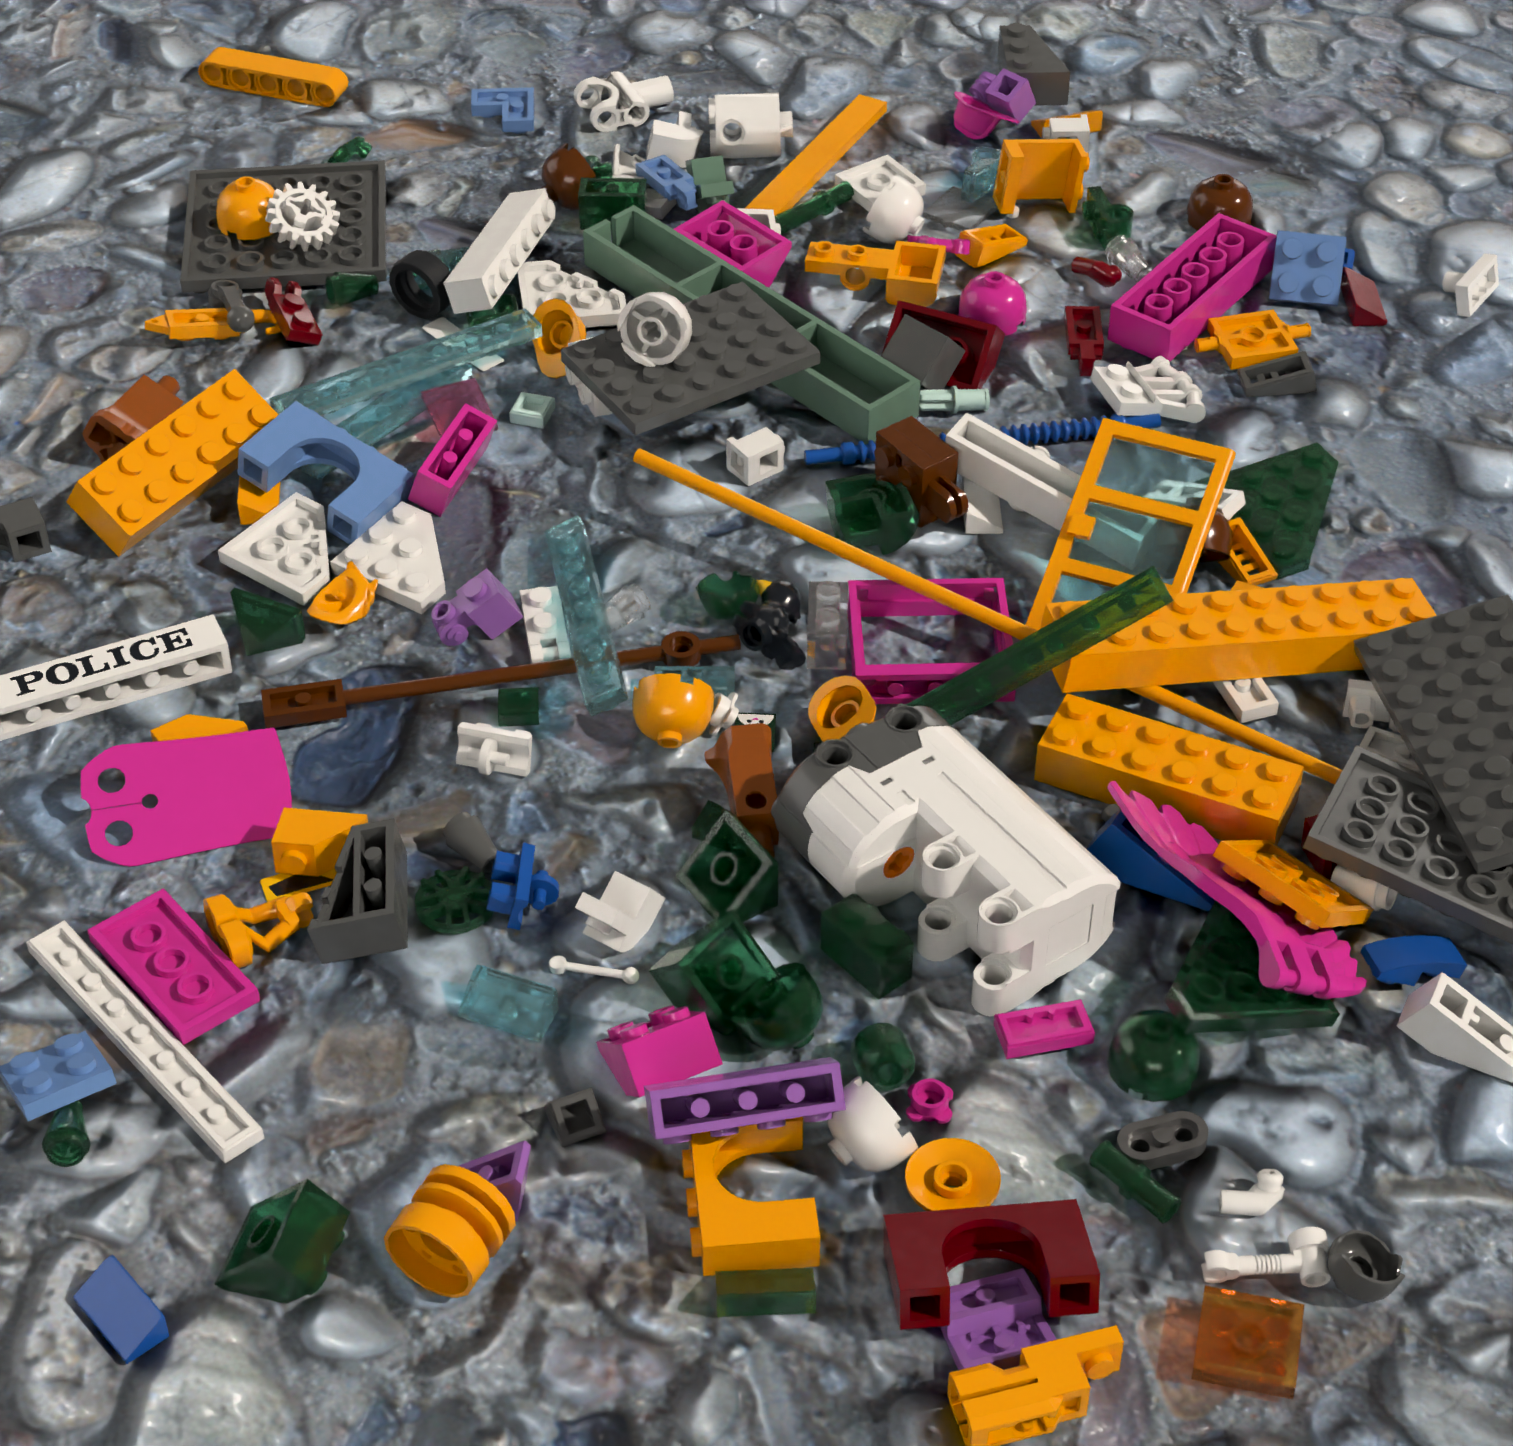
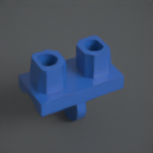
M523 843L519 855L496 851L490 879L513 883V885L492 881L486 910L508 914L507 928L520 930L523 909L527 907L528 903L532 904L534 909L542 910L546 905L554 903L559 897V884L557 880L549 876L548 872L539 870L536 874L532 875L535 845Z

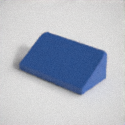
M114 1255L105 1259L73 1296L74 1301L126 1364L170 1337L163 1313Z

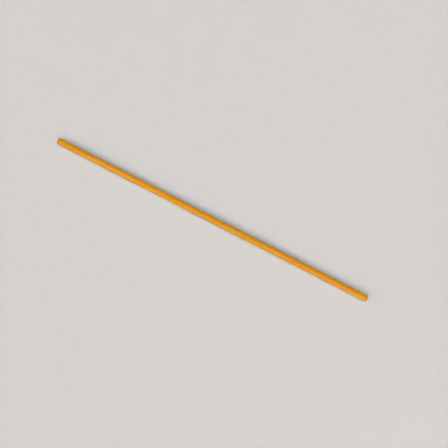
M641 448L637 449L634 454L633 462L1041 649L1037 642L1039 631ZM1160 686L1125 688L1275 758L1304 766V771L1334 785L1342 772L1341 769Z

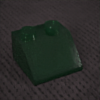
M305 1179L251 1206L214 1284L222 1290L285 1304L305 1295H313L321 1288L327 1278L326 1266L332 1253L339 1248L345 1237V1232L342 1230L350 1211L309 1179Z

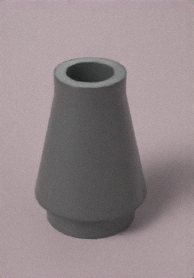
M461 812L455 815L443 830L446 845L479 867L483 873L491 872L496 851L498 850L480 818L475 815L471 816L468 812Z

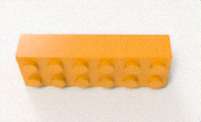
M233 369L79 479L66 503L119 557L238 468L239 448L279 414L236 369Z
M1067 693L1037 744L1034 780L1107 804H1117L1107 788L1110 781H1116L1128 796L1131 790L1139 792L1151 799L1158 810L1161 805H1171L1181 813L1188 824L1195 823L1203 826L1213 838L1222 841L1269 840L1278 845L1298 801L1304 766Z

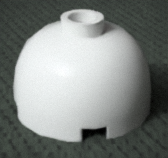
M899 175L891 179L892 182L896 183L893 188L889 190L884 187L866 217V221L871 223L870 227H863L864 233L883 243L895 244L896 241H904L907 235L916 236L925 223V219L921 217L924 209L921 194L914 185Z
M648 292L632 299L622 309L617 322V331L621 332L623 340L621 345L624 351L635 362L647 367H655L656 365H666L673 362L687 348L692 336V321L686 307L676 297L665 292Z
M857 1076L843 1088L846 1110L832 1112L833 1118L828 1119V1128L834 1138L828 1143V1146L843 1165L846 1166L853 1161L865 1171L878 1173L891 1170L904 1162L918 1149L917 1143L910 1131L903 1137L900 1135L897 1129L900 1128L898 1122L901 1118L869 1082L862 1083L861 1077Z

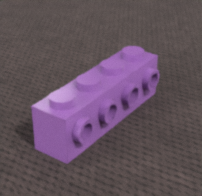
M831 1057L644 1086L650 1133L656 1140L663 1139V1144L688 1142L692 1140L691 1134L710 1131L711 1137L729 1136L739 1133L738 1127L757 1124V1129L760 1130L779 1128L786 1125L785 1119L804 1117V1122L824 1121L833 1118L832 1112L846 1110L840 1063Z

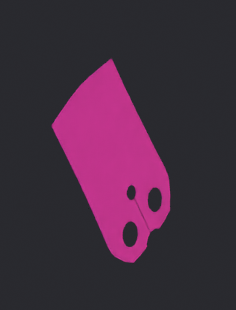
M275 727L204 737L116 745L104 750L81 770V799L86 800L91 810H93L91 811L89 822L85 824L91 852L107 861L122 866H140L212 849L273 838L283 808H292L290 778ZM109 768H116L125 776L123 788L114 793H107L98 785L99 775ZM148 794H153L158 799V804L151 809L144 807L142 804V799ZM124 821L132 827L133 836L127 844L114 846L106 840L105 831L112 822Z

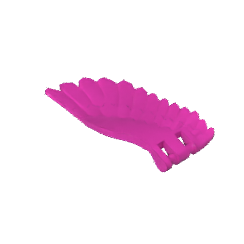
M1110 781L1107 788L1121 811L1141 838L1157 852L1160 859L1178 870L1202 891L1229 909L1256 939L1259 949V980L1263 986L1272 989L1283 988L1287 992L1309 996L1312 994L1316 998L1325 1000L1358 995L1365 989L1367 980L1356 976L1358 961L1349 956L1351 947L1348 941L1337 940V935L1332 928L1319 927L1318 930L1307 927L1294 917L1297 911L1285 903L1281 906L1271 903L1258 893L1260 887L1247 879L1243 882L1227 874L1222 869L1224 863L1212 856L1219 844L1203 826L1195 823L1188 824L1181 813L1171 805H1161L1158 810L1151 799L1139 792L1131 790L1128 796L1116 781Z

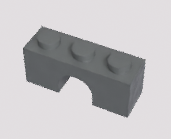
M33 497L0 506V550L10 553L14 562L52 552L45 521Z

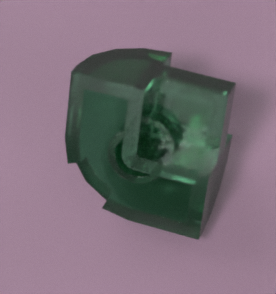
M861 474L825 481L828 513L835 538H840L841 541L859 549L878 545L883 556L897 551L908 543L916 532L919 513L909 491L902 482L895 485L891 482L877 480L876 474Z

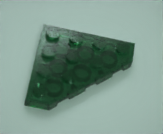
M1318 442L1232 470L1224 489L1243 491L1246 505L1237 511L1230 520L1241 517L1278 573L1276 580L1308 570L1311 563L1313 550L1316 546L1339 463ZM1210 478L1195 482L1194 485L1207 486Z
M1216 900L1164 999L1184 1034L1333 1027L1340 1015L1330 999L1325 1000L1316 998L1312 994L1309 996L1287 992L1283 988L1272 989L1263 986L1259 980V949L1256 939L1229 909Z

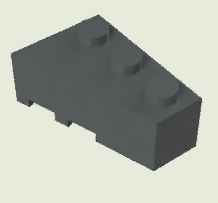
M1012 23L1000 26L997 57L999 70L1001 71L1004 68L1028 79L1036 101L1034 105H1068L1070 71L1030 25Z
M395 819L352 826L334 866L337 873L330 888L325 887L321 896L323 905L317 919H311L307 928L321 964L408 948L407 851Z

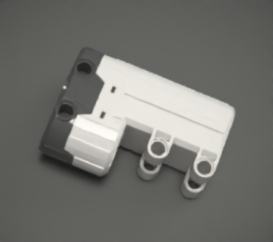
M899 705L891 708L886 716L869 724L861 723L854 726L840 739H830L818 745L816 751L801 762L792 772L778 798L772 805L771 815L775 819L777 830L851 905L859 908L877 907L895 901L912 891L927 905L926 909L918 917V952L927 960L944 961L970 947L981 958V963L975 967L973 972L971 1002L974 1009L982 1015L990 1017L995 1014L1006 1013L1028 1001L1043 987L1089 959L1104 944L1114 930L1113 914L1116 891L1120 889L1121 883L1118 877L930 707Z

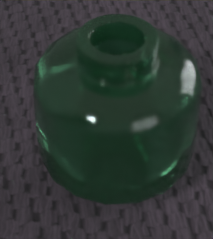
M875 1023L857 1033L852 1041L850 1054L857 1074L861 1077L863 1083L869 1082L877 1091H890L899 1088L913 1074L915 1057L906 1035L897 1026L890 1023Z

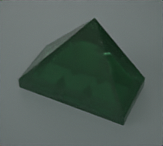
M235 587L230 592L235 622L247 656L301 644L306 639L302 609Z

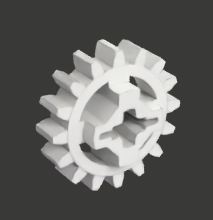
M298 182L297 188L293 189L289 183H286L283 191L276 189L273 198H269L265 221L271 223L269 232L279 233L277 240L279 243L285 240L290 241V249H294L296 244H299L304 252H307L309 245H313L315 249L320 250L322 242L330 244L333 235L337 233L340 212L334 210L336 201L326 200L327 191H323L320 194L315 192L316 185L314 184L309 189H305L303 183Z

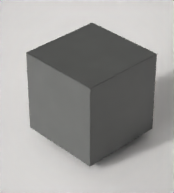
M905 314L881 357L920 380L921 388L925 390H943L964 355L965 350L949 337Z

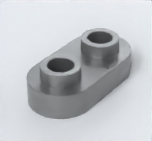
M1176 1111L1127 1124L1119 1131L1116 1156L1121 1164L1134 1171H1149L1199 1157L1204 1152L1208 1138V1126L1200 1116L1188 1111Z

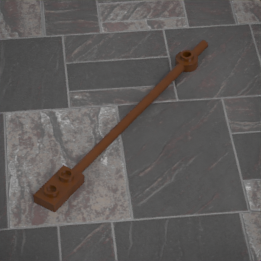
M677 631L666 635L661 645L346 690H343L342 679L261 690L265 726L266 728L345 718L347 717V705L663 661L671 668L685 670L695 666L700 661L701 655L741 650L739 634L699 640L693 633Z

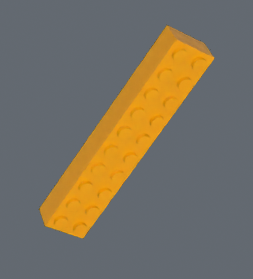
M1413 578L1364 580L1347 583L1291 585L1288 587L1231 591L1219 590L1202 593L1046 603L1037 642L1062 693L1364 670L1355 654L1354 640L1437 615Z

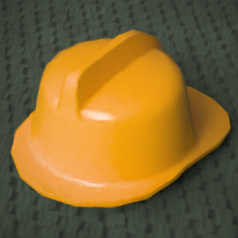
M550 299L543 302L536 309L532 317L530 331L541 372L549 378L558 379L566 376L565 364L561 361V349L568 347V343L586 339V329L581 318L576 316L571 305L564 300Z
M844 675L834 677L819 687L809 702L808 716L820 739L824 742L830 739H840V737L845 736L851 728L858 724L873 722L877 708L874 699L864 684L856 677Z

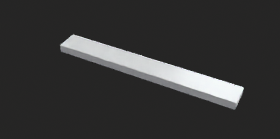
M65 920L26 942L29 953L224 1163H227L264 1139L261 1126Z

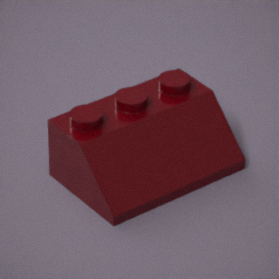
M898 300L882 354L906 314L949 337L965 350L946 386H957L958 389H981L996 366L1005 333L997 325Z

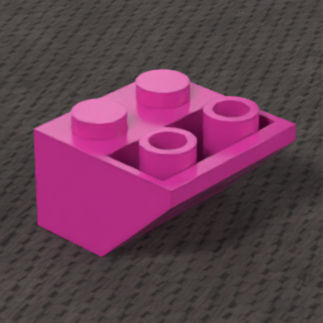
M674 1005L663 1007L649 1013L650 1021L634 1025L633 1021L616 1025L607 1030L609 1037L596 1042L601 1055L627 1096L640 1098L645 1096V1085L684 1080L723 1064L706 1013L689 1011L688 1006L676 1009Z

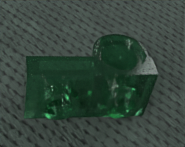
M1101 186L1088 187L1087 199L1082 203V214L1084 220L1088 221L1091 225L1094 238L1099 240L1104 251L1127 247L1131 242L1133 210L1123 204H1110Z

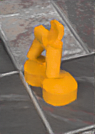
M300 892L289 898L283 896L251 908L236 907L223 894L203 899L205 918L213 939L219 943L221 950L238 968L252 964V942L267 953H270L296 931H299V928L309 926L311 919H314L311 911L313 900L307 892ZM274 919H279L280 921L265 936L260 935L243 923L254 925Z

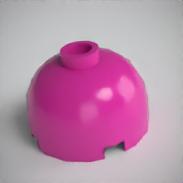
M997 271L978 275L971 279L961 292L959 316L997 325L1005 333V336L1015 333L1017 325L1021 323L1024 325L1026 322V294L1018 281L1008 275Z

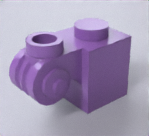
M1004 68L997 76L983 71L979 79L975 81V84L969 88V92L973 97L984 102L995 111L1019 120V123L1036 103L1028 79Z
M487 568L457 589L456 597L450 601H440L431 612L432 623L442 643L447 646H456L463 643L468 637L467 627L478 625L493 640L523 618L512 594Z

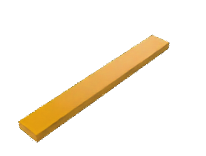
M859 94L744 209H773L775 222L777 223L887 112V102Z

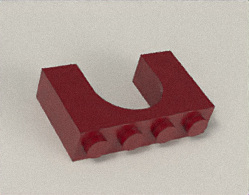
M1077 1199L883 1215L884 1258L900 1330L950 1326V1283L947 1273L963 1262L978 1258L1006 1259L1030 1270L1040 1284L1049 1317L1099 1313L1100 1271Z

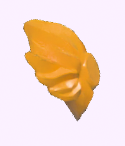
M353 561L347 563L346 570L335 577L317 594L307 612L310 617L338 625L351 624L366 617L370 611V606L375 600L378 580L374 579L369 583Z

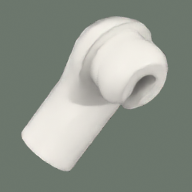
M1262 1169L1257 1174L1258 1183L1253 1185L1248 1191L1221 1189L1219 1197L1220 1214L1264 1215L1283 1197L1285 1190L1282 1186L1283 1175L1274 1169Z

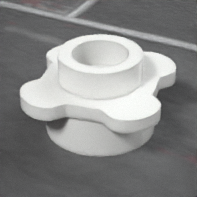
M731 692L728 697L721 693L714 695L713 712L709 722L711 725L709 734L715 736L722 727L727 729L735 722L739 713V709L734 706L738 698L737 693Z

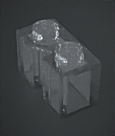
M809 581L807 669L846 670L848 582Z

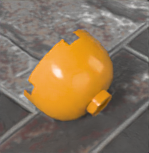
M249 176L240 177L224 187L217 199L216 213L218 228L227 236V231L236 233L239 240H256L272 235L273 233L269 232L271 223L266 222L265 217L269 198H273L274 188L262 180Z
M674 673L654 674L639 680L638 689L634 686L632 711L640 731L664 748H678L682 744L689 743L701 736L709 725L714 706V692L711 686L704 681L694 678L693 684L680 682L681 674Z

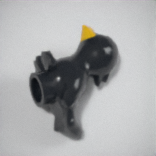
M755 580V585L761 597V605L752 601H745L740 605V610L748 618L741 614H736L732 625L736 629L737 634L740 635V639L745 647L752 651L760 650L766 658L771 660L775 658L780 669L802 666L805 663L806 656L789 635V622L796 624L797 619L801 618V595L799 590L793 583L787 580H775L773 582Z

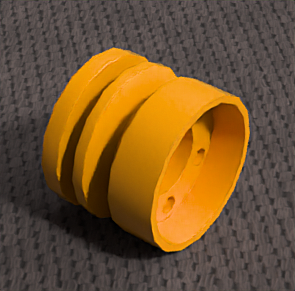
M443 1164L432 1168L423 1184L419 1186L413 1195L412 1203L403 1208L384 1236L386 1251L392 1261L408 1278L438 1295L459 1298L469 1294L489 1265V1258L496 1255L503 1242H505L515 1227V1213L506 1197L489 1181L463 1167Z

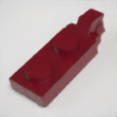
M1065 306L1064 322L1068 355H1070V360H1078L1079 376H1091L1095 360H1102L1104 351L1100 306Z

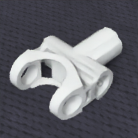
M611 72V75L604 79L591 77L581 81L574 90V99L580 107L592 110L590 121L597 130L610 132L617 131L619 126L629 123L634 127L642 125L649 117V108L672 103L674 93L668 76L630 83L623 73ZM594 88V93L589 99L581 100V95L586 89ZM608 93L609 98L601 102V95ZM606 111L611 113L608 121L604 123L597 122L601 113Z

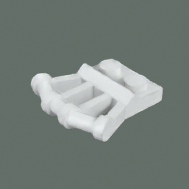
M1157 356L1150 364L1133 367L1129 361H1127L1126 367L1118 364H1111L1108 367H1093L1090 379L1117 415L1144 416L1159 413L1162 417L1191 423L1200 422L1205 417L1206 410L1201 402L1203 394L1196 384H1192V379L1186 372H1179L1171 367L1170 361L1163 356Z

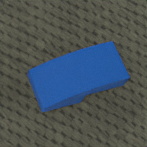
M1428 935L1394 937L1366 944L1360 951L1370 967L1372 975L1377 980L1386 984L1400 983L1415 986L1422 972L1432 977L1443 972L1448 977L1460 979L1467 967L1465 960L1448 937Z

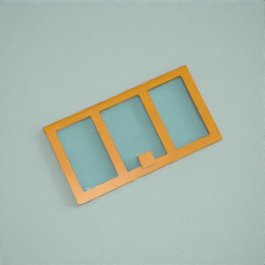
M1103 418L1025 625L1038 631L1040 630L1046 603L1187 593L1235 459V451Z

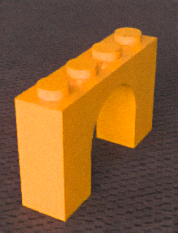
M803 1117L785 1119V1126L773 1129L760 1130L757 1129V1124L738 1127L739 1133L729 1136L711 1137L710 1131L691 1134L692 1140L689 1141V1149L681 1151L684 1179L693 1178L694 1188L685 1189L688 1218L697 1217L698 1227L690 1228L692 1257H701L703 1276L820 1266V1232L814 1197L765 1202L750 1201L733 1195L717 1179L724 1167L740 1157L751 1154L803 1150Z

